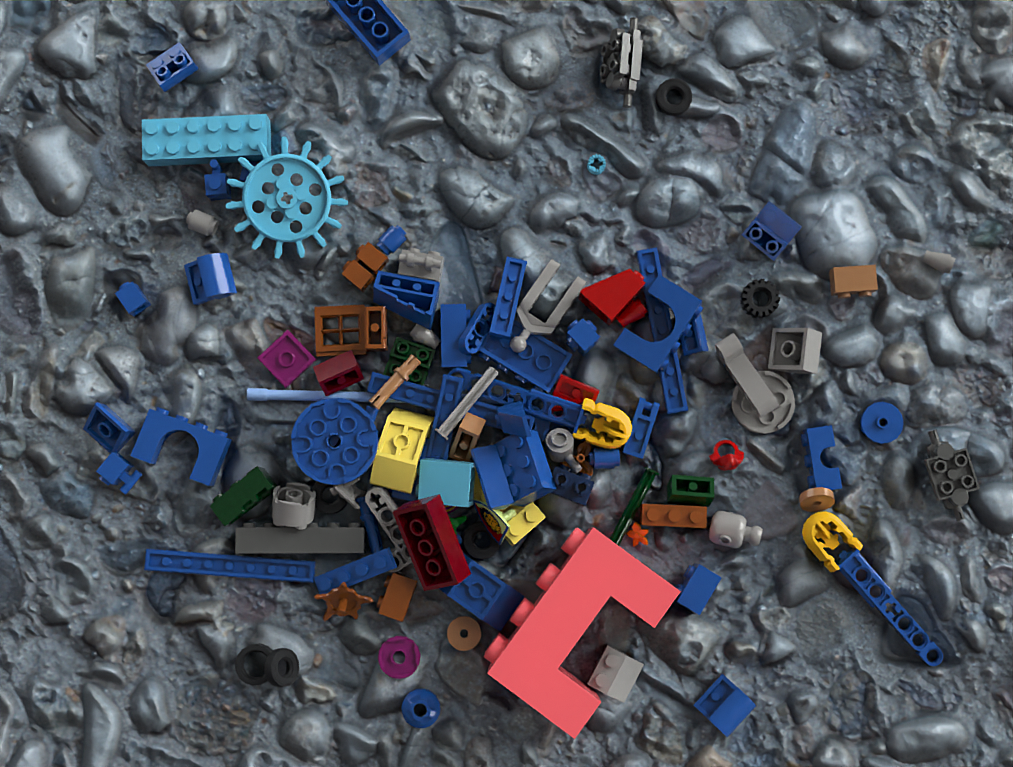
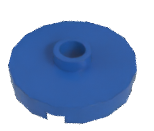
M887 402L871 404L863 411L860 418L862 433L871 442L878 444L890 443L897 439L902 432L904 424L902 414L898 408ZM880 419L885 420V426L880 425Z

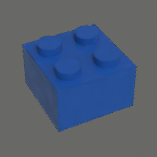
M694 563L693 566L689 565L685 570L683 576L686 578L683 583H678L675 587L681 592L674 601L691 612L700 615L720 582L721 577L702 565Z

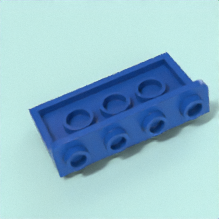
M516 320L513 322L509 340L489 335L488 332L477 351L480 353L478 356L487 362L490 360L497 363L496 367L505 373L510 371L515 374L514 378L523 384L528 382L533 385L532 389L547 394L550 393L572 357L571 353L543 336L530 334L527 338L524 351L514 352L510 347V341L512 338L519 336L523 331L521 323Z

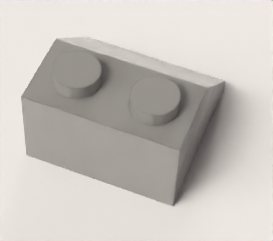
M773 328L768 369L797 374H817L822 333L810 328Z
M606 644L586 683L624 703L644 664Z

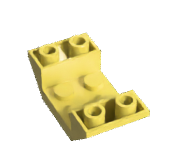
M396 407L387 417L378 443L370 484L407 494L412 493L417 478L416 468L426 438H430L434 417Z

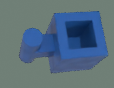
M213 159L210 161L212 174L204 175L206 196L211 201L231 199V186L227 183V180L230 178L226 173H222V166L217 160Z
M112 452L96 470L101 475L99 479L108 486L110 484L118 485L123 481L124 484L120 491L124 494H127L143 475L138 470H135L130 475L129 471L134 465L117 452Z

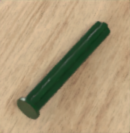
M644 466L646 470L610 537V540L618 546L625 536L655 476H659L658 472Z

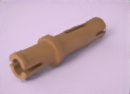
M411 354L400 367L394 370L395 373L368 402L379 410L404 381L407 382L409 380V375L421 362Z

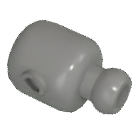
M716 511L713 514L710 525L709 540L714 544L736 549L741 547L743 541L749 542L752 546H758L763 529L760 526H746L747 520L742 515L726 511Z

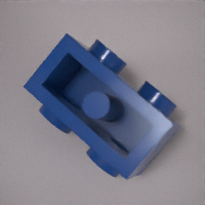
M583 318L579 322L575 320L567 327L566 344L573 352L577 350L582 356L591 350L600 339V336L596 333V326L590 320L587 322Z

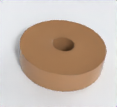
M823 487L808 489L799 496L800 507L808 512L826 510L833 506L835 502L832 490Z
M469 616L455 618L447 629L449 643L460 651L473 649L481 638L480 625ZM463 629L467 630L468 636L462 637L460 631Z

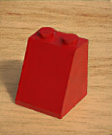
M627 269L583 288L579 293L578 299L604 323L610 326L642 291L646 282L643 281V275L637 270L633 272L631 269Z

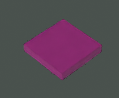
M288 329L257 357L286 389L317 361Z

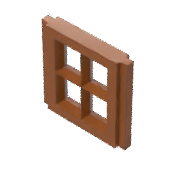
M365 305L315 307L316 357L338 356L349 350H352L354 355H367V351L364 349ZM358 316V328H343L342 317ZM338 317V329H323V318ZM358 332L359 343L343 344V333ZM339 333V344L323 345V334Z

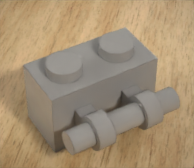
M416 248L402 249V253L399 255V275L441 282L444 257L440 256V253L428 251V254L420 253V250Z

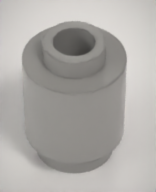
M195 209L188 214L186 223L188 224V229L206 236H214L218 229L219 220H216L212 215Z

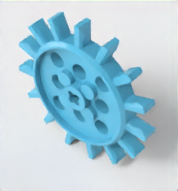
M282 137L280 142L281 154L271 157L267 152L266 146L259 142L257 143L258 151L263 157L260 163L253 166L245 158L240 157L238 159L241 166L250 172L246 181L227 180L229 185L241 188L243 192L242 201H231L226 204V209L244 208L247 219L238 223L234 230L240 232L249 225H252L259 232L251 247L254 250L261 246L265 237L275 240V258H280L284 242H295L300 258L304 257L305 249L302 245V240L311 235L324 248L327 244L317 230L324 223H328L333 228L338 229L342 226L338 220L328 216L330 206L337 205L342 207L348 205V200L331 198L330 186L340 184L345 180L344 176H336L327 180L321 170L329 164L332 157L327 155L315 165L307 159V155L311 150V142L306 141L303 145L302 152L298 156L288 153V140L286 137ZM281 164L284 167L283 174L280 176L274 175L272 173L273 165ZM294 174L301 175L303 178L302 184L294 186L290 181L291 176ZM270 182L274 185V192L272 194L263 193L262 186L264 183ZM312 184H318L321 187V193L318 196L310 194L309 187ZM287 192L288 195L293 196L290 204H286L285 201L282 202L283 193ZM255 201H262L265 208L263 212L256 213L253 211L252 205ZM303 202H308L312 206L309 214H302L299 207ZM274 211L283 213L284 218L280 223L272 221L271 214ZM292 221H299L302 224L300 232L294 233L290 230Z

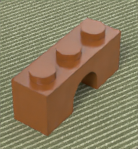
M662 504L640 505V525L706 528L707 507Z

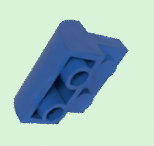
M180 42L146 64L164 92L199 70Z
M769 201L741 235L774 261L802 226Z
M227 253L203 255L197 257L196 261L184 265L193 305H200L237 293Z
M721 674L694 704V707L728 738L756 705L725 675Z

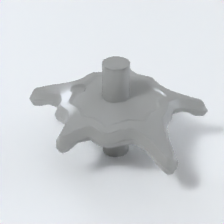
M360 477L346 484L333 485L334 487L330 489L332 495L339 494L341 498L348 501L355 509H360L359 504L355 502L356 497L366 496L367 494L366 491L358 489L355 485L356 482L360 481Z

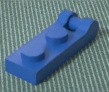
M639 398L631 423L632 432L624 445L622 453L643 459L660 403H650L645 398ZM643 409L650 411L649 417L642 415Z

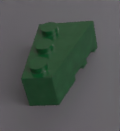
M257 466L250 470L241 480L233 483L226 493L217 495L213 499L214 503L210 505V508L222 524L229 527L269 497L277 487V484L265 468Z

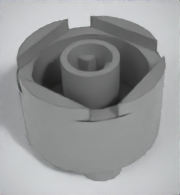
M287 483V486L280 488L281 485L277 486L273 490L272 518L274 525L295 527L300 530L307 528V524L311 523L314 519L316 492L310 491V487L302 483Z

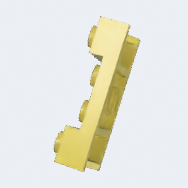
M475 468L474 499L486 503ZM534 502L524 507L510 505L504 510H500L503 514L511 508L516 511V516L507 521L510 528L505 536V539L512 547L546 518Z

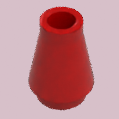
M639 299L636 301L632 300L617 317V320L624 328L645 317L648 311Z

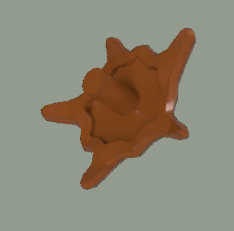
M342 582L339 587L333 588L328 593L316 594L314 596L315 599L326 601L327 610L323 616L324 621H327L334 614L341 617L351 615L356 620L358 619L357 610L361 609V604L373 602L371 597L360 595L354 589L348 588L345 582Z

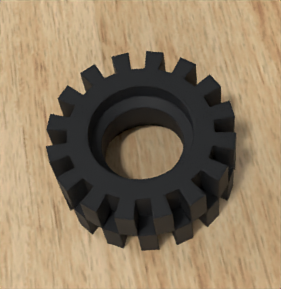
M756 279L743 289L740 296V304L743 305V311H747V315L761 319L768 317L778 308L780 292L776 290L777 286L775 284H770L771 281ZM762 291L767 295L768 302L765 306L760 307L754 304L752 296L755 292Z

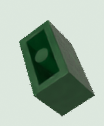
M671 475L667 483V504L709 507L715 498L714 478Z

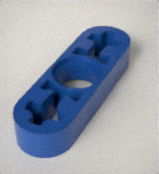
M493 303L480 304L458 341L459 350L463 354L476 353L491 327L495 309ZM476 323L481 327L480 334L475 330Z

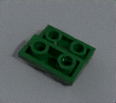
M396 337L383 375L391 377L395 373L394 370L400 367L412 354L421 364L409 375L408 382L424 386L436 350Z

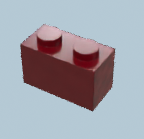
M352 350L313 366L318 383L325 396L364 380Z

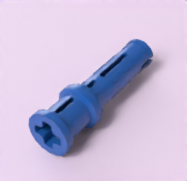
M365 497L355 499L360 506V520L364 521L371 554L383 550L377 518L367 505Z

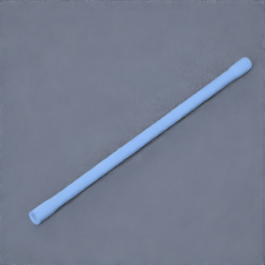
M247 389V401H320L330 398H343L352 402H368L375 395L368 392L337 391L325 396L323 391ZM506 394L504 399H508V396H512L515 398V402L520 400V394ZM481 396L477 400L491 405H505ZM388 398V400H387L385 403H404V402H401V401H397V400Z

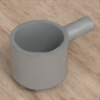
M556 428L550 431L546 437L547 456L555 462L566 461L575 473L581 471L582 467L572 456L574 449L573 435L563 428Z

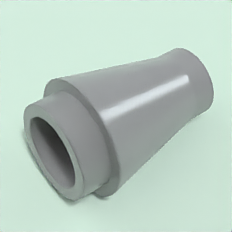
M926 250L922 262L930 265L942 274L944 272L950 274L956 258L951 257L952 254Z
M416 324L409 334L413 337L412 340L427 345L434 350L441 341L432 330Z

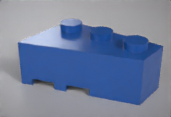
M378 271L373 286V302L431 330L439 299L440 282Z

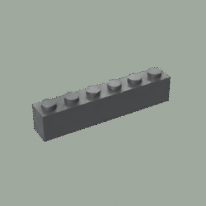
M242 523V528H236L235 553H366V528L361 527V523H348V527H340V523H327V527H318V523H309L307 528L302 530L289 526L276 527L274 523H263L261 528H255V523Z

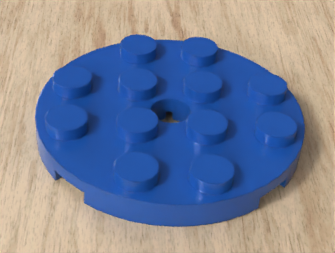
M343 398L323 399L307 407L297 418L291 434L292 454L299 468L313 480L329 485L346 484L362 476L372 465L378 450V432L371 416L358 404ZM337 435L340 437L341 443L338 447L333 448L329 445V439Z

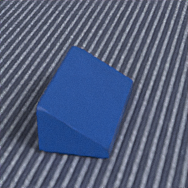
M700 314L698 318L694 317L690 322L692 327L686 336L682 335L680 338L684 356L709 351Z

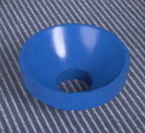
M423 688L415 689L408 693L401 707L403 718L409 725L415 728H426L434 724L441 710L437 696L432 691ZM419 703L424 704L427 708L426 714L424 716H417L414 713L415 705Z

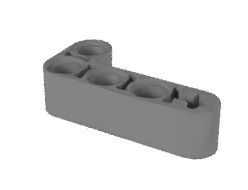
M732 333L716 343L715 349L720 361L757 415L761 418L778 408L777 400L744 354L743 347L736 335Z
M374 485L367 492L365 501L395 545L391 552L394 557L399 559V563L396 564L397 568L389 572H397L412 563L403 537L395 531L398 525L394 515L392 518H387L384 516L383 511L390 510L393 512L398 506L384 487ZM373 494H379L381 497L374 499L372 496Z

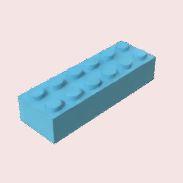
M267 114L142 120V160L148 166L210 164V161L213 159L217 160L218 163H238L240 157L250 162H260L263 160V157L258 151L257 143L259 142L266 146L267 152L271 157V127Z

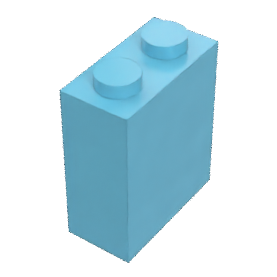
M433 458L421 459L417 466L419 484L416 486V497L422 499L440 494L444 505L472 506L476 468L474 462Z

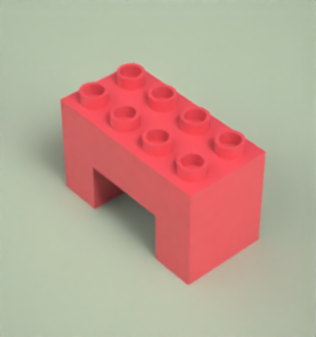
M578 527L573 530L560 548L569 554L568 558L560 569L549 563L535 583L544 591L534 604L527 598L521 601L509 620L517 626L509 639L499 632L483 656L491 662L488 667V675L574 739L598 708L601 700L594 690L560 665L611 596L644 622L655 628L681 592L594 527L589 528L586 533Z

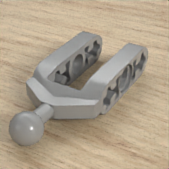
M551 259L516 310L523 331L519 336L511 339V349L517 353L524 351L526 340L530 334L551 335L587 282L578 276L546 323L542 322L530 314L529 311L561 266V264Z

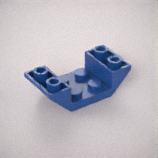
M464 554L471 574L457 585L439 589L475 616L501 631L525 596Z

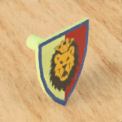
M474 499L473 503L480 520L495 541L501 545L510 528L507 521L516 516V511L511 508L503 514L499 509H488L487 503Z

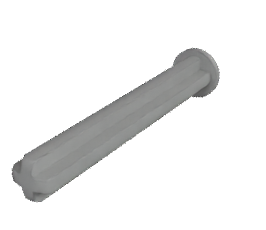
M489 367L440 428H435L434 430L448 440L447 436L496 378L498 371L493 367Z

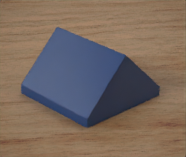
M99 402L94 404L83 428L110 454L112 452L118 453L136 433L107 405Z

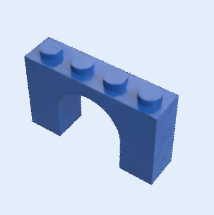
M660 274L648 290V295L666 305L673 312L675 326L672 333L662 341L650 342L624 328L613 345L616 349L656 374L659 371L663 372L669 363L667 358L670 353H676L681 344L678 342L682 335L686 336L692 327L690 322L694 317L698 318L703 310V307H701L702 300Z
M157 407L156 411L149 409L130 456L150 464H156L166 439L176 432H188L196 439L199 447L198 458L189 479L214 487L232 441L226 438L228 433L217 429L215 433L207 430L208 426L199 422H196L195 425L187 423L188 418L178 414L176 418L168 416L169 411Z

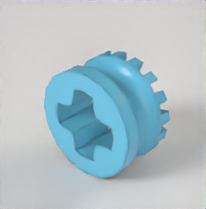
M597 154L592 155L587 163V169L593 175L601 174L606 167L604 157ZM594 160H597L598 163H602V165L599 167V170H596L594 166H591L594 163Z

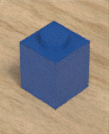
M134 282L122 284L118 288L119 291L115 293L127 312L134 317L151 305L139 286Z

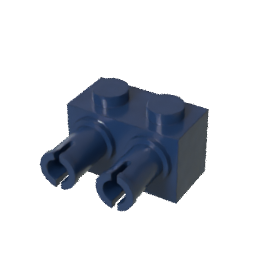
M561 464L559 468L555 466L552 476L557 490L551 493L586 506L595 483L591 481L592 476L582 472L576 475L571 473V468Z

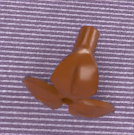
M583 441L576 448L577 456H572L582 467L579 473L582 472L592 476L593 466L589 465L588 461H585L589 452L592 451L591 444ZM566 461L560 462L561 465L571 468Z

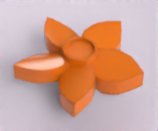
M634 522L632 529L626 532L628 537L633 538V547L640 542L648 545L645 535L648 534L649 529H641L640 524Z

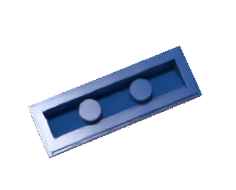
M496 445L471 449L470 451L488 509L504 510L512 505L514 500Z

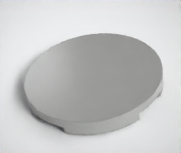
M757 371L777 400L779 407L760 418L737 385L732 393L731 407L736 420L745 429L758 434H768L783 428L790 421L795 409V399L790 384L782 376L771 371Z

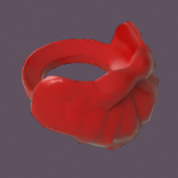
M722 440L715 444L713 454L709 455V458L722 471L734 470L743 461L744 452L739 450L734 442ZM728 444L733 447L734 454H727L721 457L718 453V448L721 445Z

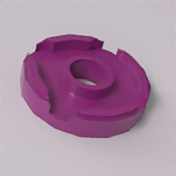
M406 636L389 638L382 644L378 652V662L381 670L394 679L409 677L417 670L420 664L421 653L419 647L412 639ZM401 651L405 654V661L403 663L394 661L393 655L395 652Z

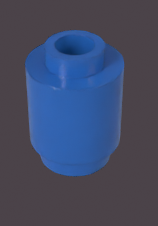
M391 225L378 239L379 242L376 246L389 256L390 253L393 254L407 240L405 238L406 232L398 225L396 227Z
M593 448L592 452H589L588 455L589 465H593V469H614L615 466L620 465L619 449Z

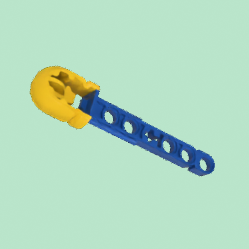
M460 367L453 368L448 374L452 375L455 372H459L465 378L462 391L466 389L470 391L472 389V380L482 377L481 374H471V371ZM494 379L481 395V397L507 405L515 402V398L512 396L504 399L507 389H510L509 394L511 395L520 393V397L523 400L520 399L519 401H522L525 414L573 429V438L578 440L585 438L587 443L602 448L615 449L621 447L628 441L632 432L630 418L623 411L600 402L595 404L593 400L585 398L582 405L532 388L530 391ZM493 386L502 387L503 394L501 396L493 395L491 391ZM540 399L544 406L541 409H535L532 406V401ZM556 405L561 406L564 410V413L560 416L552 413V408ZM584 410L590 411L591 414L602 416L593 420L592 428L596 432H592L588 428L579 427L581 423L585 424L587 415H584Z
M823 511L811 515L803 524L802 529L803 539L808 548L820 561H824V566L829 572L839 570L872 608L876 607L911 648L917 650L915 653L924 663L930 666L939 665L943 660L942 651L933 641L929 640V636L891 594L892 590L860 555L859 552L863 546L861 542L853 537L852 532L834 514ZM829 530L838 532L843 542L850 546L847 551L843 550L838 554L839 558L835 562L834 558L823 549L824 547H829L831 550H834L840 545L838 534L833 535ZM821 538L824 541V543L819 542L816 539ZM859 569H863L866 572V578L863 581L856 579L855 575ZM874 585L879 586L881 591L877 597L870 595V588ZM886 603L893 604L892 609L899 614L895 616L892 612L885 611L887 609ZM905 617L908 619L909 625L906 629L902 630L899 628L898 622L901 618ZM921 634L923 642L918 646L914 645L912 641L913 636ZM930 650H935L937 653V658L933 662H929L927 659V653Z

